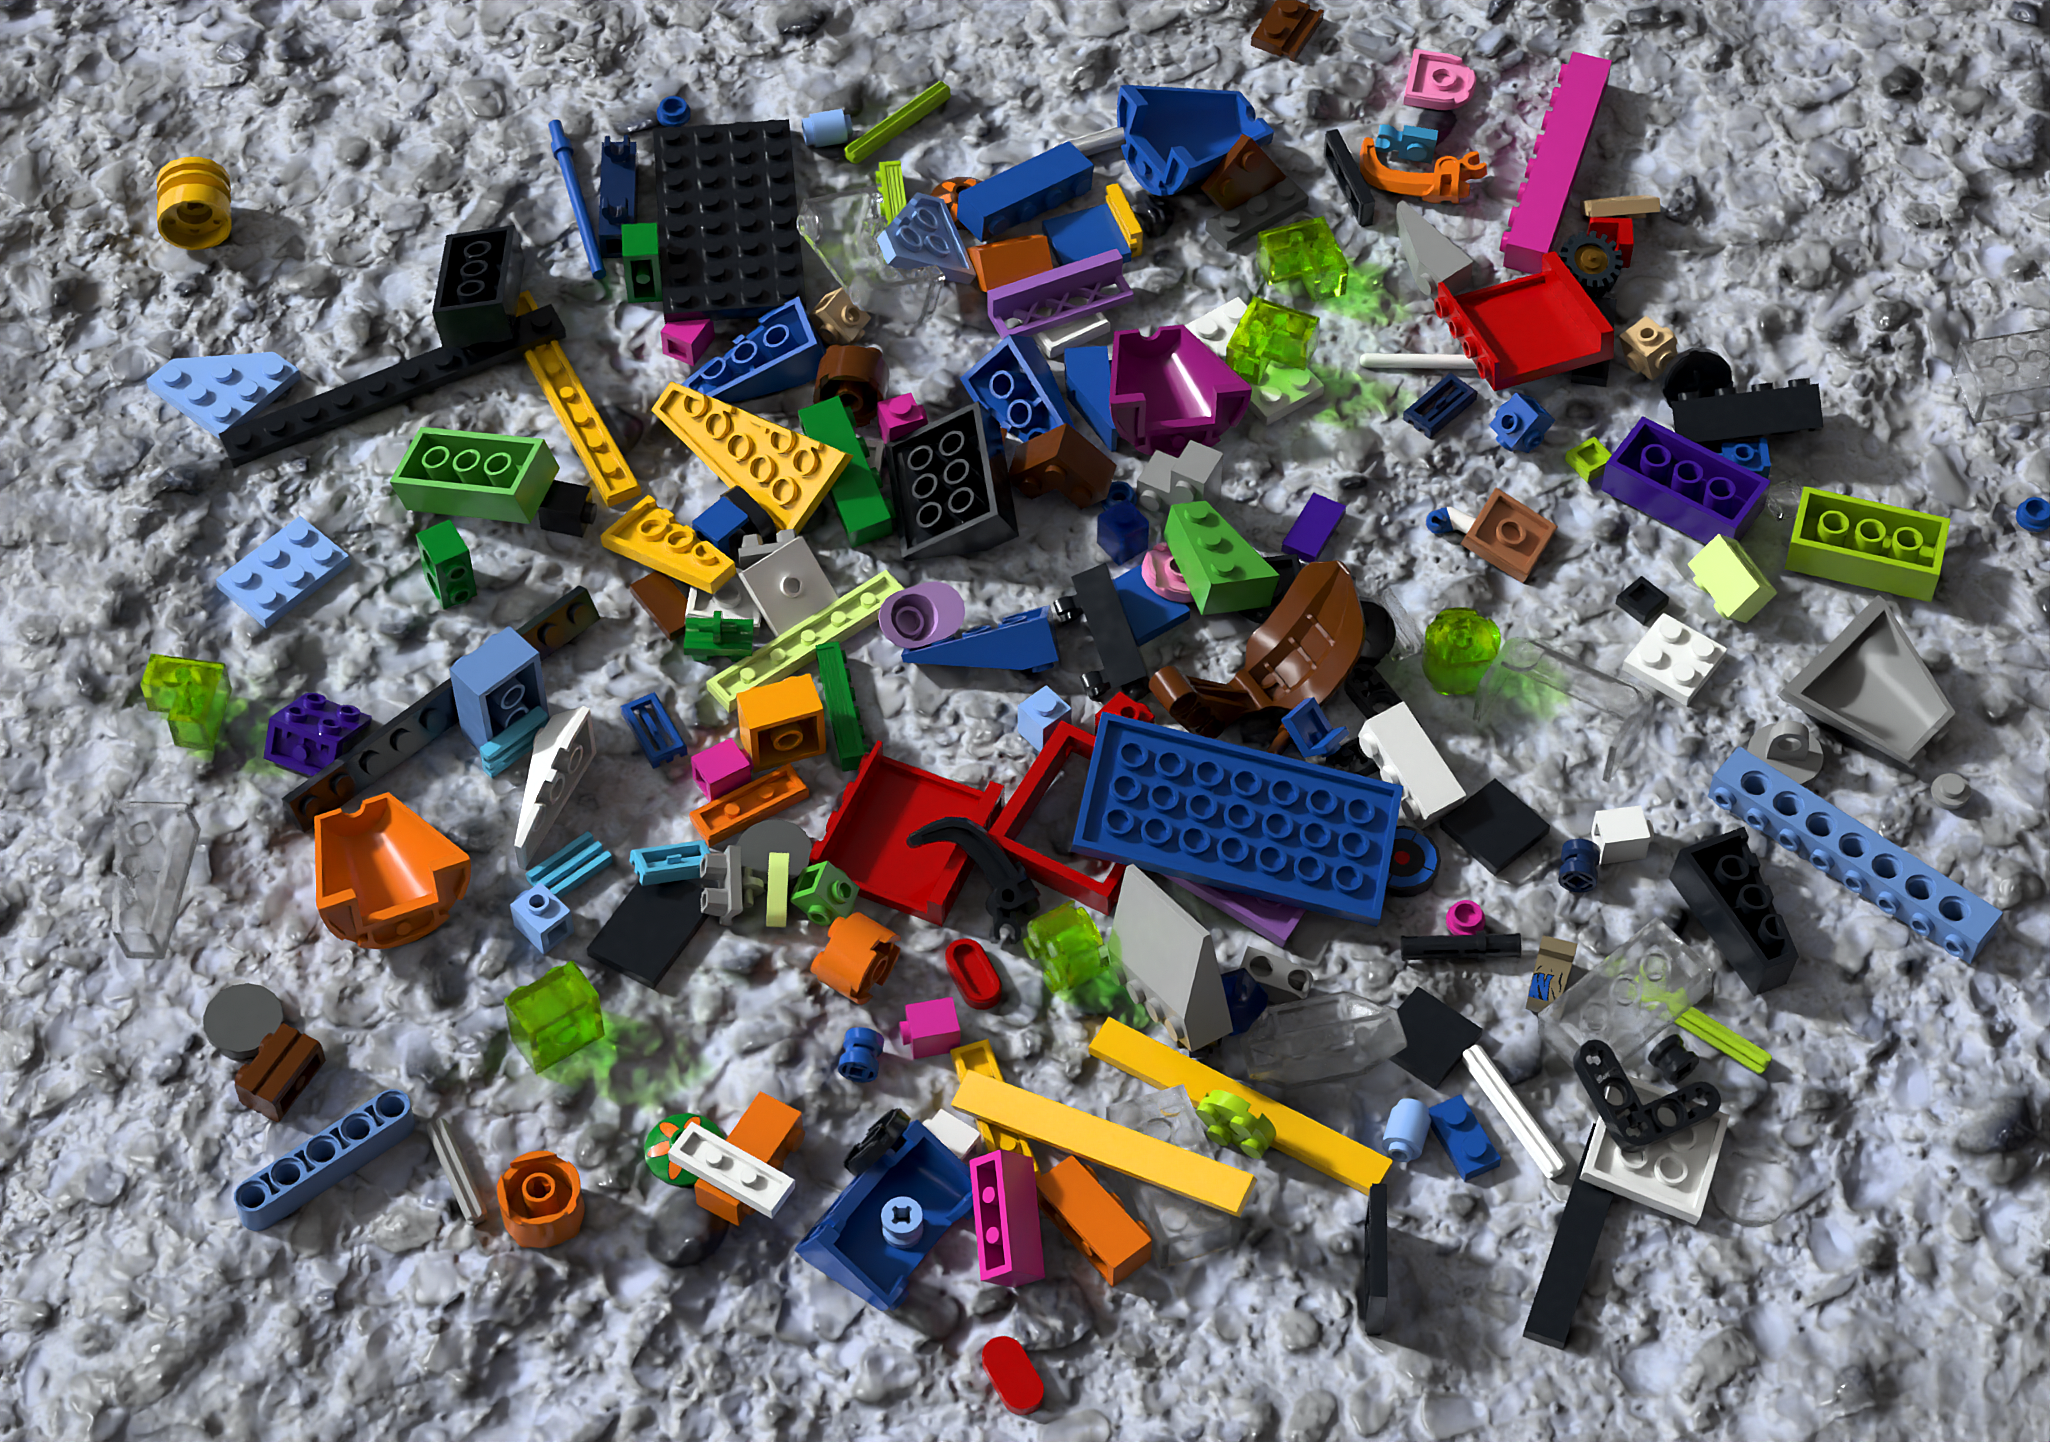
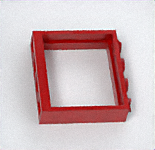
M1061 720L988 833L998 841L1015 863L1021 862L1031 877L1030 879L1109 916L1116 903H1118L1125 869L1128 865L1115 863L1105 881L1101 883L1015 842V839L1071 752L1091 760L1096 736Z

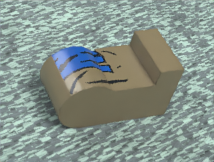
M1545 935L1542 936L1525 1009L1554 1017L1558 1016L1573 967L1577 943Z

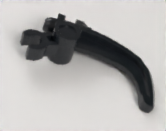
M944 817L911 833L906 840L910 848L914 849L936 842L954 843L960 846L976 862L994 890L985 902L987 912L993 917V926L989 932L991 944H997L1001 940L1000 928L1009 930L1011 944H1016L1022 934L1020 925L1016 921V912L1021 909L1028 916L1035 914L1040 910L1038 898L1041 896L1021 862L1015 863L996 839L981 825L966 817Z

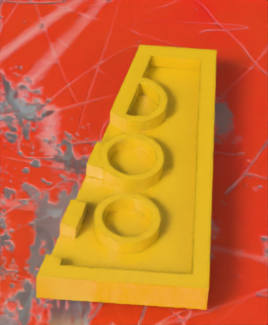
M647 495L600 535L604 548L712 595L737 574L733 560L710 542H702L697 538L696 532L688 525L683 527L676 521L673 513L666 508L660 509L656 504V500L650 495Z

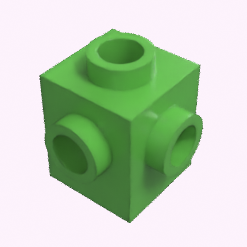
M825 861L802 869L789 900L806 913L812 922L823 927L832 924L839 916L847 919L852 914L860 887L849 879L843 870L836 868L829 861Z

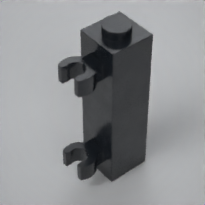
M1103 563L1072 576L1071 579L1077 594L1074 596H1064L1053 601L1056 613L1060 616L1062 624L1073 622L1080 615L1085 614L1104 669L1101 671H1091L1080 676L1084 690L1087 691L1090 699L1103 695L1111 688L1115 695L1121 691L1135 702L1143 699L1148 693H1151L1148 687L1151 677L1116 582L1106 563Z

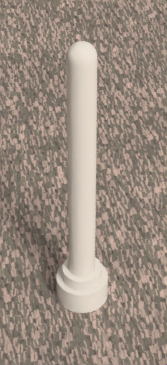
M1365 353L1360 357V364L1367 368L1477 369L1473 360L1468 359L1465 355Z

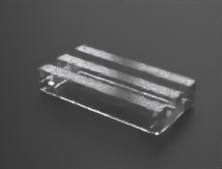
M1391 588L1385 589L1381 596L1377 593L1371 595L1370 598L1384 605L1394 620L1396 638L1403 647L1400 650L1394 642L1393 649L1388 654L1393 662L1427 648L1426 638Z

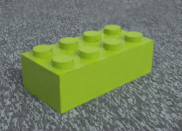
M1804 486L1784 569L1931 602L1940 576L1951 519Z

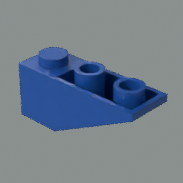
M1107 346L1064 348V376L1067 399L1111 452H1116L1117 437L1121 436L1114 426L1109 409L1112 360H1109Z

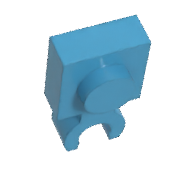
M1382 124L1379 126L1375 150L1383 153L1395 150L1398 151V158L1431 164L1438 130L1404 125L1403 131H1397L1393 126Z

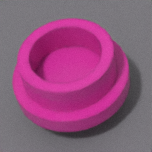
M1462 900L1450 907L1446 915V926L1454 935H1475L1476 931L1483 930L1485 926L1484 912L1477 903L1470 900Z

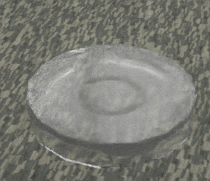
M1739 1149L1733 1151L1732 1155L1723 1157L1717 1162L1710 1183V1197L1716 1209L1729 1221L1744 1227H1763L1775 1223L1786 1213L1793 1196L1792 1178L1789 1172L1786 1173L1785 1169L1780 1166L1781 1162L1775 1156L1759 1149Z

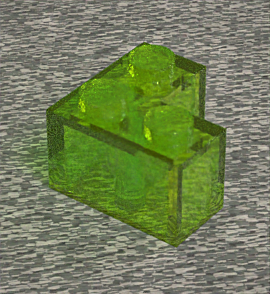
M1324 216L1258 232L1256 262L1267 285L1301 277L1313 302L1346 294L1349 265Z
M1253 296L1226 346L1225 363L1244 381L1256 385L1259 384L1271 360L1305 371L1318 346L1320 318Z
M151 653L141 681V688L148 711L169 713L167 722L175 746L212 751L232 692L225 663Z

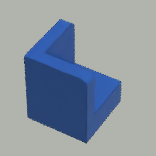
M723 496L692 521V529L696 532L697 538L702 542H710L729 557V537L748 522V515Z

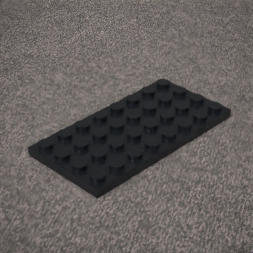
M789 119L653 129L665 324L667 322L704 319L717 321L758 318L775 308L784 306L786 302L798 296L806 308Z

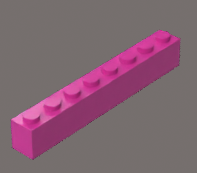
M1573 51L1569 63H1562L1557 82L1561 86L1560 88L1554 87L1549 107H1553V110H1546L1541 127V130L1545 131L1544 135H1537L1533 154L1537 155L1536 159L1529 158L1525 172V178L1528 179V182H1521L1516 199V202L1520 203L1519 207H1512L1508 221V227H1512L1511 231H1504L1499 251L1505 252L1503 267L1531 274L1542 272V254L1552 252L1608 86L1612 60Z

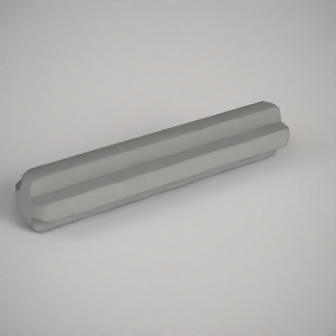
M438 1118L435 1121H430L426 1126L427 1134L467 1224L475 1226L478 1223L484 1222L488 1218L487 1209L447 1120Z

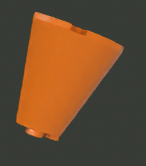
M387 792L363 800L360 809L354 813H344L341 808L314 816L316 906L325 926L340 940L347 939L356 942L359 947L367 949H386L405 945L426 936L438 928L450 917L448 911L456 900L463 899L471 876V861L468 854L391 793Z

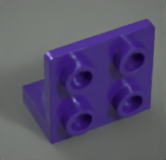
M305 693L269 718L263 759L314 776L342 755L343 744L371 725L372 716L360 712L355 706L340 705L329 701L321 694Z

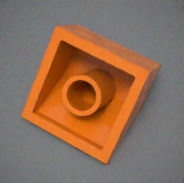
M1029 234L966 248V252L977 275L975 278L980 291L984 292L1053 269L1047 236Z

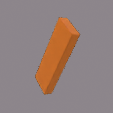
M788 763L690 812V821L703 840H705L707 846L711 847L809 797V789L793 766Z

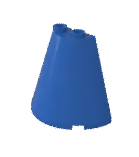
M1139 85L1120 86L1117 101V127H1123L1126 144L1121 145L1122 152L1134 178L1145 190L1154 195L1165 196L1175 194L1209 176L1242 134L1251 137L1259 147L1269 145L1273 140V129L1263 118L1255 120L1256 114L1253 106L1240 91Z

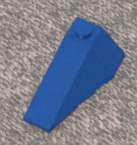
M798 296L786 302L784 306L775 308L763 315L758 320L761 325L746 337L742 334L733 340L735 346L722 357H713L685 380L682 385L725 403H732L802 386L816 379L819 362L826 354V348Z
M1009 334L960 377L974 403L979 401L1001 423L1000 426L1002 428H1007L1008 433H1013L1022 442L1029 441L1065 423H1068L1075 429L1050 366L1032 337Z
M1047 605L1003 617V621L998 623V627L991 629L990 625L984 626L982 624L971 627L962 633L963 638L956 640L955 636L951 635L946 639L919 648H904L901 654L903 663L1014 670L1031 668L1033 673L1051 669L1054 667L1053 662L1059 661L1060 657L1051 606Z

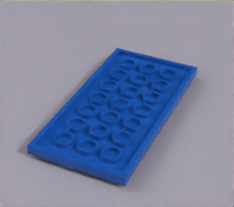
M1102 711L1071 852L1128 866L1134 864L1140 869L1377 927L1381 918L1403 786Z

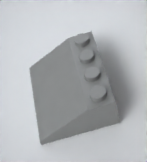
M1134 864L1127 866L1107 947L1111 964L1108 965V972L1117 986L1122 985L1128 991L1135 1004L1141 1003L1147 1009L1154 1022L1160 1021L1166 1027L1174 1041L1179 1040L1193 1052L1233 1032L1211 933Z

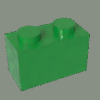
M657 223L621 225L622 256L628 303L663 301Z

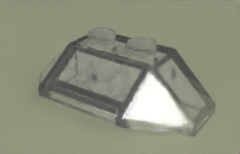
M1341 991L1267 1006L1248 1032L1240 1038L1239 1045L1249 1078L1287 1091L1365 1075L1407 1047V1040L1396 1008L1388 1005L1382 1006L1362 996Z

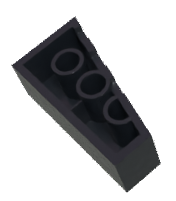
M1810 378L1794 379L1788 381V387L1774 389L1773 383H1761L1751 385L1752 392L1737 393L1736 387L1715 389V396L1700 398V392L1678 394L1679 401H1671L1674 431L1697 444L1727 441V439L1731 438L1735 440L1764 436V434L1785 435L1808 429V432L1821 431L1824 426L1819 383L1810 384Z
M1741 827L1681 849L1669 879L1752 995L1757 996L1787 984L1799 955L1782 915L1776 913L1772 903L1774 899L1770 886L1764 884L1759 872L1761 865L1756 853H1751L1747 844L1749 836L1746 829Z

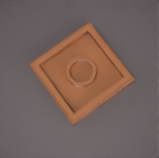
M1496 487L1462 540L1461 545L1519 582L1524 583L1558 526Z

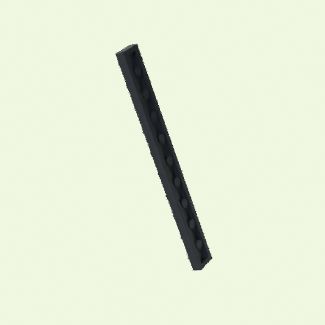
M552 304L516 317L514 335L511 339H506L499 343L484 342L471 344L464 348H443L441 346L219 433L220 442L233 468H236L521 356L530 349L533 351L538 346L548 345L554 340L564 339L567 337L566 330Z
M578 585L518 628L516 632L539 652L541 662L601 618L588 590ZM451 677L281 798L296 828L304 833L314 827V816L340 808L459 722Z

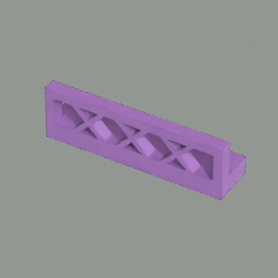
M1116 248L987 291L988 316L1002 340L1009 334L1027 337L1134 301V293L1122 275L1123 257ZM1116 284L1120 290V293L1111 296L1100 293L1102 288ZM1077 296L1089 299L1087 304L1081 306L1072 305L1068 302L1071 298ZM1044 307L1056 310L1054 315L1048 317L1037 315L1036 312ZM1010 318L1024 320L1021 326L1009 330L1003 321Z

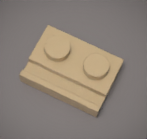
M1636 195L1580 200V211L1582 215L1591 216V218H1612L1614 215H1625V218L1632 219L1646 218V213L1660 212V198L1652 195Z

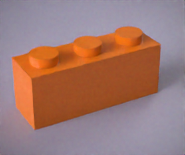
M760 1091L725 1141L782 1172L784 1167L783 1161L790 1151L796 1152L804 1140L805 1130H803L802 1112ZM701 1178L694 1185L698 1206L737 1226L742 1223L747 1214L751 1216L756 1211L754 1208Z
M1070 1155L1036 1180L1037 1201L1040 1210L1112 1287L1151 1260L1152 1235L1141 1221L1137 1220L1135 1222L1125 1212L1123 1202L1115 1193H1108L1099 1184L1096 1173L1089 1165H1081L1073 1155Z

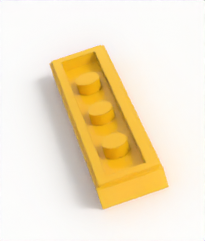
M989 1039L950 1050V1058L960 1084L968 1069L1005 1082ZM973 1117L978 1131L981 1133L987 1154L1001 1149L1033 1157L1035 1181L1041 1177V1172L1027 1137Z

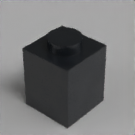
M553 480L538 508L541 530L583 538L588 524L592 525L597 514V504L593 503L591 487Z

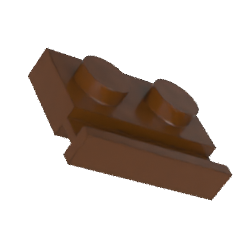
M1276 0L1251 36V46L1279 57L1284 54L1290 57V61L1295 62L1323 21L1324 10L1314 11L1310 9V5L1297 0Z

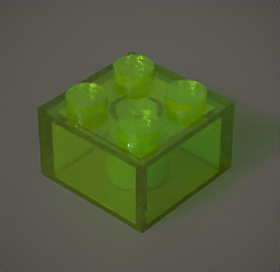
M574 960L563 966H556L550 969L544 977L528 986L516 988L508 997L503 999L511 1041L536 1075L605 1036L599 995Z

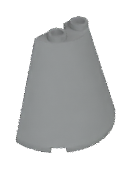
M1879 594L1777 695L1784 702L1907 764L1911 769L1927 754L1922 747L1928 741L1935 745L1950 730L1946 723L1955 714L1954 709L1889 606Z

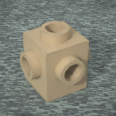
M844 287L826 294L809 313L820 338L830 346H842L846 343L848 345L855 344L865 334L863 327L871 319L863 309L861 302L852 297Z
M1647 316L1619 336L1625 360L1630 368L1636 373L1641 371L1651 380L1662 374L1667 364L1678 354L1676 348L1678 341L1674 333L1668 327L1662 328Z

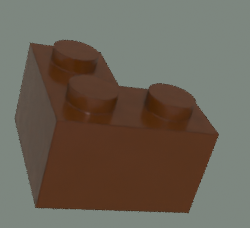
M1065 423L1018 445L1008 474L1010 483L1031 500L1057 489L1082 510L1107 498L1117 465L1072 426Z

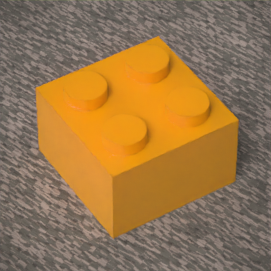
M810 673L798 677L791 676L780 682L761 687L755 686L746 691L736 693L740 738L753 761V773L827 753L824 708Z

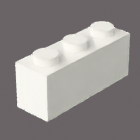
M1404 701L1365 721L1358 735L1361 749L1367 757L1373 758L1380 769L1383 781L1403 786L1401 797L1402 810L1409 820L1415 821L1420 830L1447 816L1462 804L1466 793Z

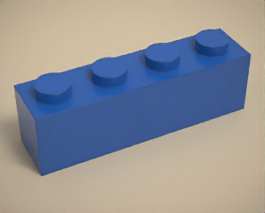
M1067 141L959 192L957 219L980 242H984L994 236H999L1006 230L1021 223H1026L1032 218L1050 209H1055L1059 205L1090 191L1094 164L1070 141Z

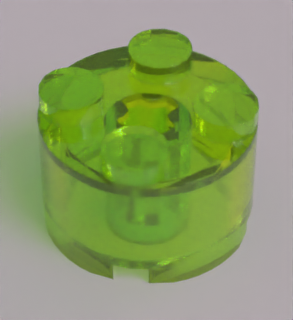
M1467 607L1446 609L1437 614L1435 620L1426 629L1421 665L1425 677L1439 694H1472L1488 689L1492 683L1497 668L1501 635L1495 622L1489 617L1487 621L1477 615V610Z
M1070 900L1029 921L1027 927L1029 936L1023 939V945L1032 960L1038 959L1045 971L1042 973L1044 982L1053 994L1058 991L1068 992L1108 971L1110 966L1108 955L1101 959L1098 948L1105 944L1095 923L1082 906L1077 909L1073 908L1076 902L1074 900Z

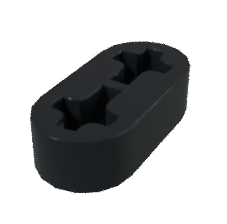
M736 485L720 495V499L724 496L748 515V522L741 527L747 535L757 534L762 537V542L764 543L777 534L776 526L770 515L743 488Z

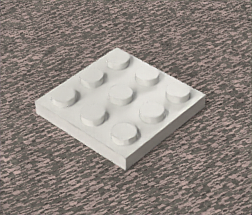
M1626 1075L1642 1105L1672 1093ZM1609 1086L1605 1099L1612 1105H1622L1623 1097L1621 1092L1615 1087ZM1691 1101L1685 1107L1688 1112L1692 1108L1703 1104ZM1659 1108L1657 1115L1661 1123L1670 1127L1675 1126V1114L1668 1108ZM1626 1109L1623 1113L1617 1116V1118L1620 1119L1622 1116H1627L1631 1112L1629 1111V1109ZM1717 1111L1706 1122L1634 1153L1625 1152L1617 1146L1599 1115L1580 1179L1696 1225L1701 1218L1730 1115ZM1629 1127L1626 1130L1629 1136L1636 1135L1638 1137L1641 1134L1638 1128L1631 1129Z

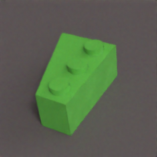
M1206 500L1173 504L1163 537L1201 615L1270 606L1280 575Z

